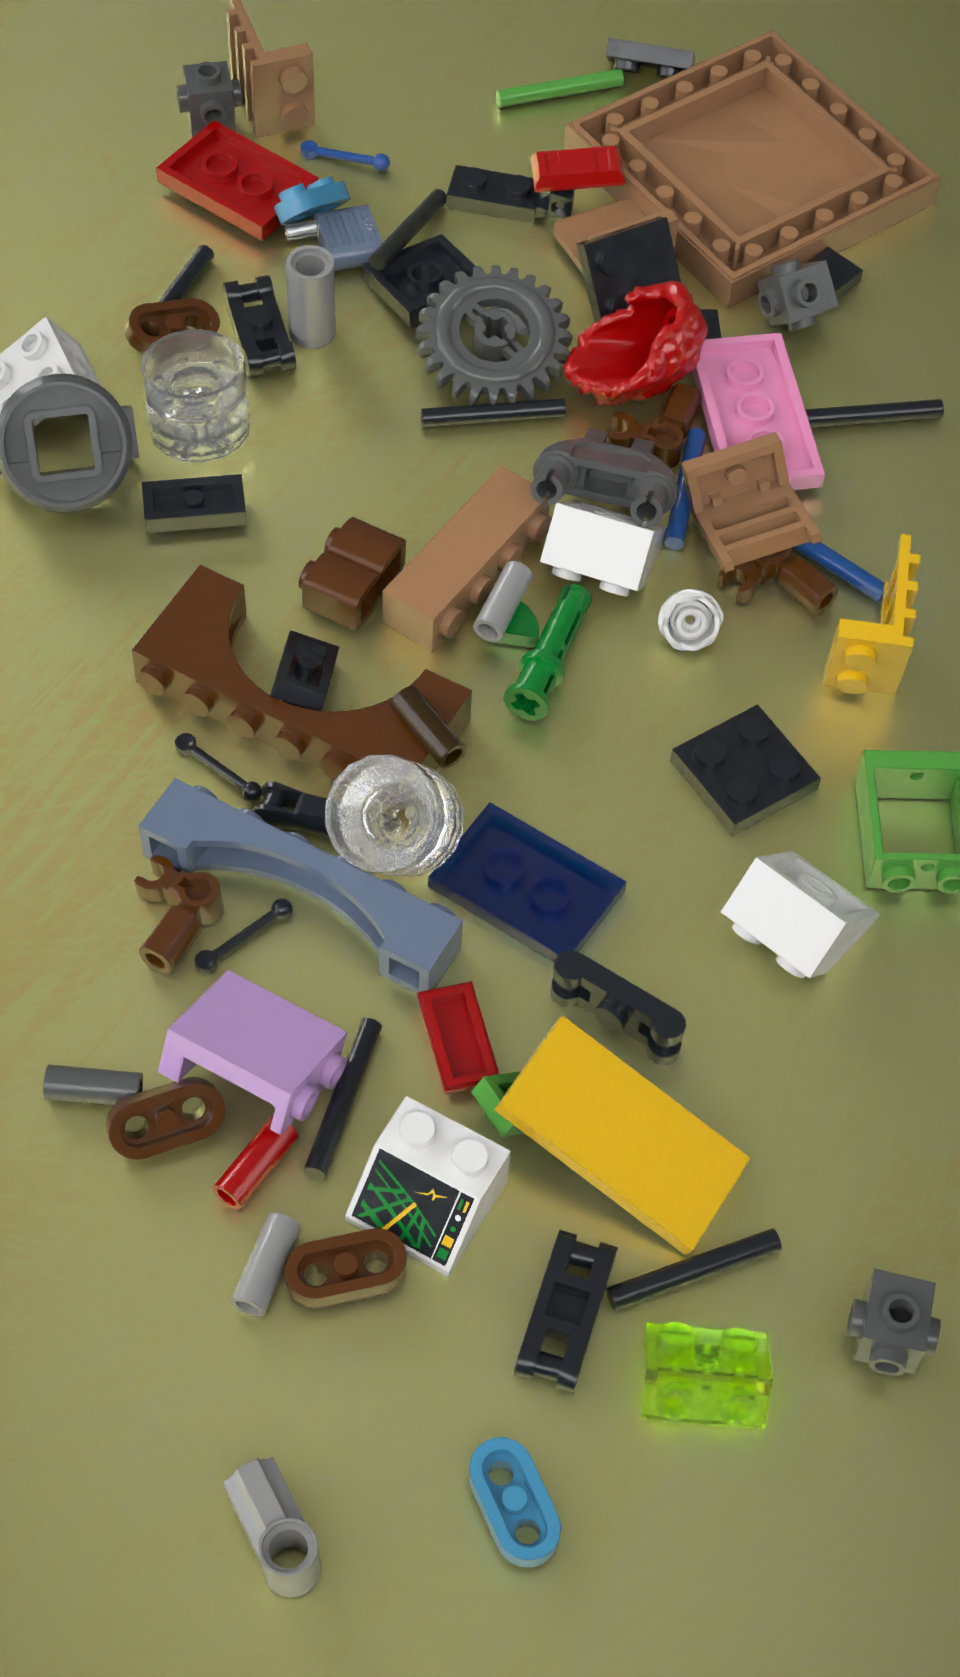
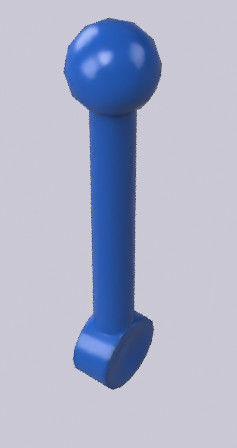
M312 140L304 141L300 145L301 155L306 159L322 156L372 165L380 172L387 170L390 166L389 157L383 153L377 154L374 157L318 147V144Z

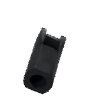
M270 781L263 784L260 792L263 797L262 804L256 805L253 812L258 814L265 823L277 829L298 830L348 842L356 816L354 804L307 794L278 782Z

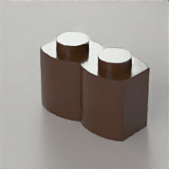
M355 517L348 519L341 528L335 527L326 540L324 552L316 561L310 560L301 572L298 585L302 589V607L355 631L358 630L374 611L382 596V591L402 571L406 558V540Z

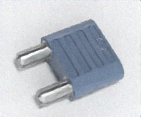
M367 204L314 213L313 220L285 225V235L288 241L316 236L319 246L332 254L335 272L359 268L370 263L369 257L383 243Z

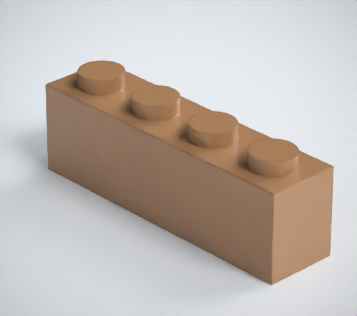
M500 466L382 591V623L431 652L446 637L450 639L455 636L461 628L467 613L475 605L481 606L486 602L505 564L510 561L520 562L523 552L533 541L538 543L545 537L552 517L549 516V505H547L549 497L545 496L543 503H538L531 494L532 482Z

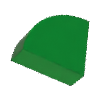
M520 602L501 640L493 643L528 648L536 647L539 640V625L534 613L525 603Z

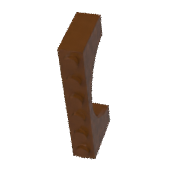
M199 565L132 649L136 682L140 683L145 690L154 695L163 694L184 704L188 710L198 716H209L229 726L241 737L255 738L275 748L287 759L301 760L321 770L333 781L349 783L367 792L374 800L381 804H392L409 812L440 765L392 709L391 702L394 696L369 707L335 712L305 709L271 697L270 694L259 688L248 678L239 666L232 651L238 630L247 617L244 585ZM425 669L410 686H416L456 735L460 737L470 722L472 690Z

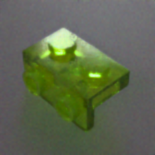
M645 1322L643 1336L644 1383L641 1398V1417L643 1419L763 1429L766 1426L773 1382L768 1332L750 1331L738 1327L722 1329L689 1326L680 1322L667 1324Z

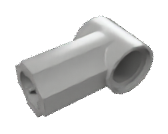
M273 1457L261 1460L256 1458L238 1467L228 1479L223 1481V1487L261 1564L266 1584L273 1592L282 1597L295 1598L305 1595L314 1588L321 1572L320 1554L315 1532L305 1523ZM290 1547L299 1548L307 1554L301 1564L290 1569L281 1568L273 1562L278 1553Z

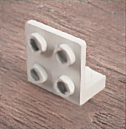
M45 317L0 354V412L7 400L18 388L44 375L56 373L74 374L88 378L101 385L81 343L49 318ZM44 419L33 420L34 427Z

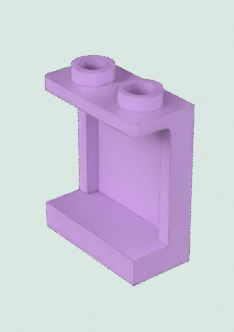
M227 970L167 1029L158 1073L178 1083L198 1064L271 1103L275 1111L270 1130L282 1135L295 1119L304 1121L308 1117L317 1101L319 1092L324 1087L331 1090L339 1081L347 1063V1059L341 1056L347 1032Z

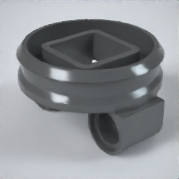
M56 373L37 377L18 388L10 396L0 412V474H2L12 490L22 499L47 511L72 513L100 504L119 487L128 471L131 459L139 458L132 406H120L118 401L105 388L79 375ZM87 414L95 465L40 472L33 420Z

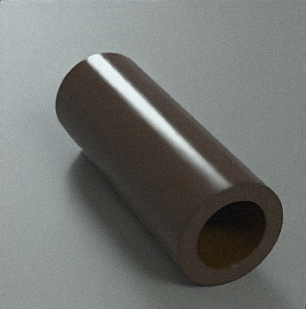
M416 686L405 687L394 696L391 702L392 709L441 768H450L464 757L467 751L466 745Z

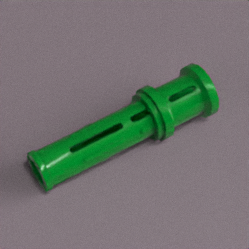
M571 584L570 588L568 585H565L561 589L556 601L557 603L543 628L536 647L523 655L518 668L520 674L516 682L511 684L504 693L503 701L506 708L521 719L528 721L543 719L550 709L549 697L552 690L557 688L564 679L563 660L572 645L584 615H586L592 603L590 592L580 585Z

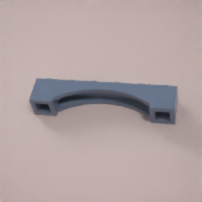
M175 778L139 824L143 856L149 859L153 855L168 858L173 863L175 871L181 872V870L194 873L195 871L218 870L252 874L291 886L323 902L350 922L371 944L379 955V975L416 994L417 992L435 989L461 950L463 920L456 917L446 906L439 903L429 904L409 894L404 887L393 880H381L364 872L350 859L341 855L332 856L312 846L306 838L298 833H286L265 823L255 812L245 808L239 810L219 800L205 787L198 785L192 787Z

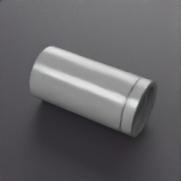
M316 245L300 246L292 250L286 258L289 336L300 347L317 349L331 343L336 334L334 258L323 247Z

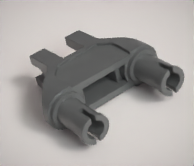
M589 428L584 438L554 443L541 452L535 461L531 494L540 504L543 503L545 496L549 497L547 505H553L564 494L630 508V515L637 525L641 526L644 518H648L646 527H652L661 521L663 514L673 508L678 497L677 481L672 470L667 464L652 454L655 445L653 441L636 438L631 448L606 443L608 438L607 431Z

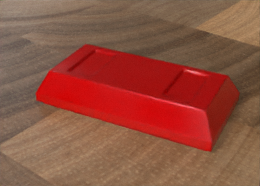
M616 146L536 152L530 157L535 193L625 185L621 152Z
M472 981L417 992L418 1002L444 1094L472 1089L484 1076L498 1075L499 1070Z

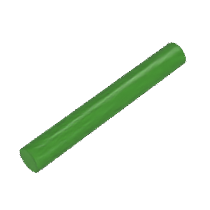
M614 69L496 90V103L498 108L622 87L624 85V76L621 69Z

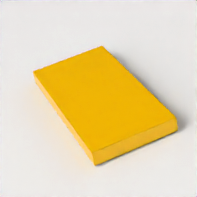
M563 1015L552 1026L494 1109V1111L684 1255L693 1251L750 1160L749 1156Z

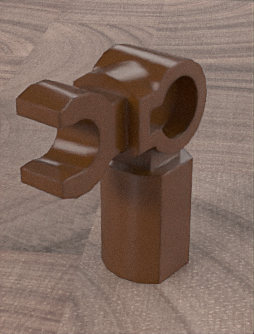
M680 383L675 384L669 393L656 424L645 422L644 425L638 424L629 414L614 412L611 427L613 431L606 430L608 432L606 443L631 448L636 438L653 441L655 445L652 454L672 469L680 462L683 440L701 403L700 392L697 388Z
M792 548L734 566L735 570L726 573L724 570H720L718 574L717 586L721 589L731 582H740L742 584L737 588L736 602L738 604L751 600L758 584L764 585L768 581L778 580V585L816 616L829 608L838 594V587L800 556L795 558L791 555Z
M153 855L150 859L153 873L161 876V878L150 881L137 876L134 880L136 890L142 899L149 902L166 900L170 908L139 948V955L147 966L169 975L202 932V926L210 925L221 917L224 911V904L219 882L213 875L205 872L190 873L185 870L178 872L174 870L173 863L168 858Z

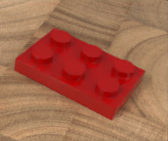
M215 120L156 167L158 183L261 241L281 225L274 210V206L281 202L278 195L298 184H304L307 190L309 185L319 180V177Z

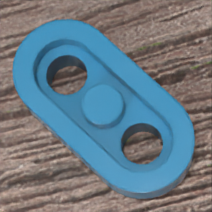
M332 176L312 183L307 187V190L304 184H298L284 190L278 195L281 202L274 206V210L281 225H288L313 218L314 213L334 210L350 201L351 197L344 181L334 183Z
M505 1437L492 1438L483 1442L477 1447L471 1457L469 1484L499 1552L510 1563L526 1568L539 1566L548 1561L558 1547L561 1523L556 1509L529 1452L523 1445ZM502 1468L511 1474L512 1480L506 1485H497L490 1480L489 1473L494 1469ZM529 1526L537 1531L539 1539L532 1544H524L516 1538L515 1532L520 1527Z

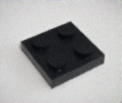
M758 704L673 748L670 759L671 763L731 836L742 832L817 791L821 777Z

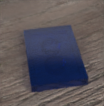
M489 802L428 876L429 888L552 962L555 961L556 956L561 952L567 950L579 952L625 893L627 881Z

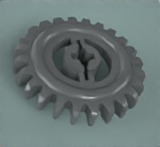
M492 265L489 274H485L480 266L473 267L472 277H468L462 271L456 272L455 284L446 280L440 282V294L431 293L427 296L428 307L420 310L419 321L421 325L416 329V338L418 341H422L418 346V356L420 358L429 357L425 362V372L431 374L441 369L437 375V387L439 389L453 380L452 398L454 400L465 389L470 390V405H476L482 394H487L488 402L492 405L497 403L499 395H504L508 402L515 403L518 391L524 395L527 401H531L534 399L535 394L533 384H536L539 389L547 393L550 388L549 376L556 380L561 378V364H565L567 357L570 355L566 347L571 345L573 339L570 331L566 330L570 325V318L568 315L560 313L563 302L558 298L549 299L551 287L548 285L534 287L536 276L531 274L527 275L524 279H519L517 268H511L506 275L502 274L499 265ZM497 306L506 308L520 316L527 326L529 341L524 348L515 339L517 328L515 320L510 314L499 309L485 311L483 307ZM464 320L473 328L472 353L467 350L461 341L460 327Z

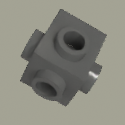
M227 61L183 65L184 84L176 85L180 113L187 112L192 137L213 120L236 132L234 107L242 106L239 79L230 78Z
M798 258L772 266L773 275L757 280L760 291L758 296L759 306L763 315L767 318L769 326L787 324L789 331L801 329L816 323L814 315L839 306L826 260L801 265Z
M874 1268L865 1288L863 1300L854 1299L849 1313L846 1335L856 1337L853 1360L868 1363L872 1370L885 1375L896 1376L902 1375L905 1372L914 1374L925 1354L933 1356L938 1344L941 1320L931 1317L936 1283Z

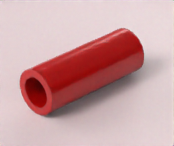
M271 1115L213 1185L214 1193L222 1202L235 1210H240L299 1138L297 1131L292 1125L282 1135H279L270 1130L273 1115Z

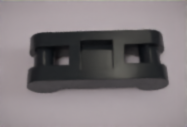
M270 276L255 277L254 282L241 285L238 284L237 280L224 282L223 294L248 377L264 375V370L280 367L282 372L295 370L296 357L293 344L289 341L274 296ZM249 302H259V305L244 307L243 305Z
M567 950L556 956L553 966L551 997L557 1005L569 1008L578 1005L592 1013L605 1028L614 1032H624L644 1044L649 1059L656 1064L669 1065L678 1059L682 1046L681 1040L686 1029V1020L682 1013L580 952Z
M560 1229L517 1358L514 1375L531 1381L534 1375L555 1381L556 1389L574 1394L618 1247L600 1242L599 1247L576 1241L577 1234ZM569 1264L590 1270L589 1279L566 1273ZM545 1337L568 1343L564 1357L541 1351Z

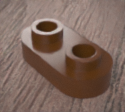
M187 298L146 303L135 307L131 311L125 326V336L134 349L147 355L203 349L213 342L220 326V319L216 310L209 303L201 299ZM187 326L193 327L197 331H191L187 328Z
M187 1077L181 1079L178 1083L174 1081L118 1101L107 1115L106 1133L111 1145L120 1155L135 1160L145 1159L205 1139L214 1134L223 1122L225 1105L220 1093L212 1083L199 1077ZM192 1097L201 1099V1106L196 1112L185 1113L182 1111V1106L187 1099ZM141 1116L145 1118V1124L140 1130L130 1132L125 1129L126 1122L131 1117Z
M380 1228L367 1229L304 1243L292 1251L286 1262L285 1277L288 1292L296 1302L310 1308H321L388 1293L394 1290L404 1279L407 1265L406 1249L397 1235ZM372 1260H380L387 1265L386 1269L379 1273H372L365 1266ZM316 1272L322 1273L328 1278L325 1283L319 1286H313L306 1282V1278Z

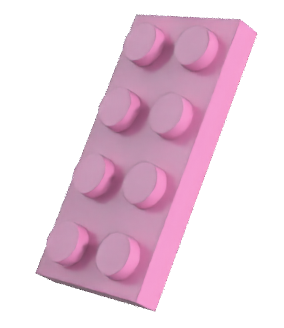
M771 333L705 339L700 352V359L692 374L696 388L701 394V406L714 452L776 432L782 441L788 479L793 490L822 487L825 472L782 334Z

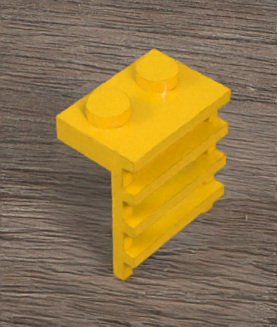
M901 534L898 558L890 582L885 581L883 587L880 623L840 618L825 665L823 686L834 687L847 694L871 692L895 696L914 644V637H909L916 619V609L911 608L918 592V582L914 581L920 565L921 554L910 553L912 535Z

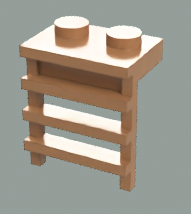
M230 0L232 9L226 10L231 79H239L242 104L246 106L248 121H253L255 137L261 138L315 126L313 53L308 43L264 52L241 0Z
M776 432L681 462L693 522L695 525H699L703 540H707L711 554H715L720 570H724L725 573L735 570L734 566L807 542L815 544L822 541L821 532L789 483L782 441Z

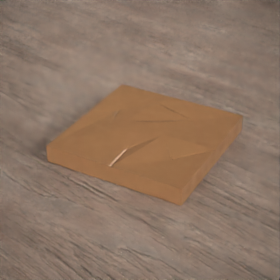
M774 30L566 124L564 150L616 146L620 149L625 185L602 188L616 201L621 199L632 200L644 216L670 208L679 219L675 245L676 259L727 309L760 293L757 280L773 275L772 266L796 258L799 259L800 265L807 263L827 247L839 253L935 205L942 180L938 174Z

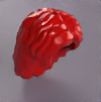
M672 280L643 287L636 286L634 291L628 292L625 296V301L630 304L626 309H617L615 313L603 316L601 320L592 323L590 328H586L583 333H580L577 347L572 348L563 366L565 378L571 381V385L578 389L580 395L592 394L597 400V405H621L624 402L628 403L631 399L645 401L650 397H654L657 394L661 395L670 390L674 383L683 379L689 372L694 371L700 359V352L707 336L708 326L700 308L693 302L692 294L683 283Z

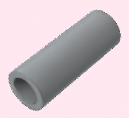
M510 561L505 564L473 624L475 633L482 639L490 642L501 640L533 579V574L526 565L517 561Z
M273 1212L268 1214L230 1300L231 1304L239 1311L255 1317H263L286 1266L287 1259L301 1231V1225L293 1218L281 1213Z

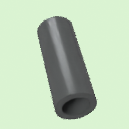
M48 1064L44 1077L43 1095L46 1100L114 1106L123 1098L143 1092V1073Z

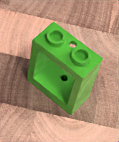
M864 750L855 778L866 888L885 889L890 892H904L910 889L940 890L944 893H959L960 752ZM878 798L949 800L956 854L884 852Z

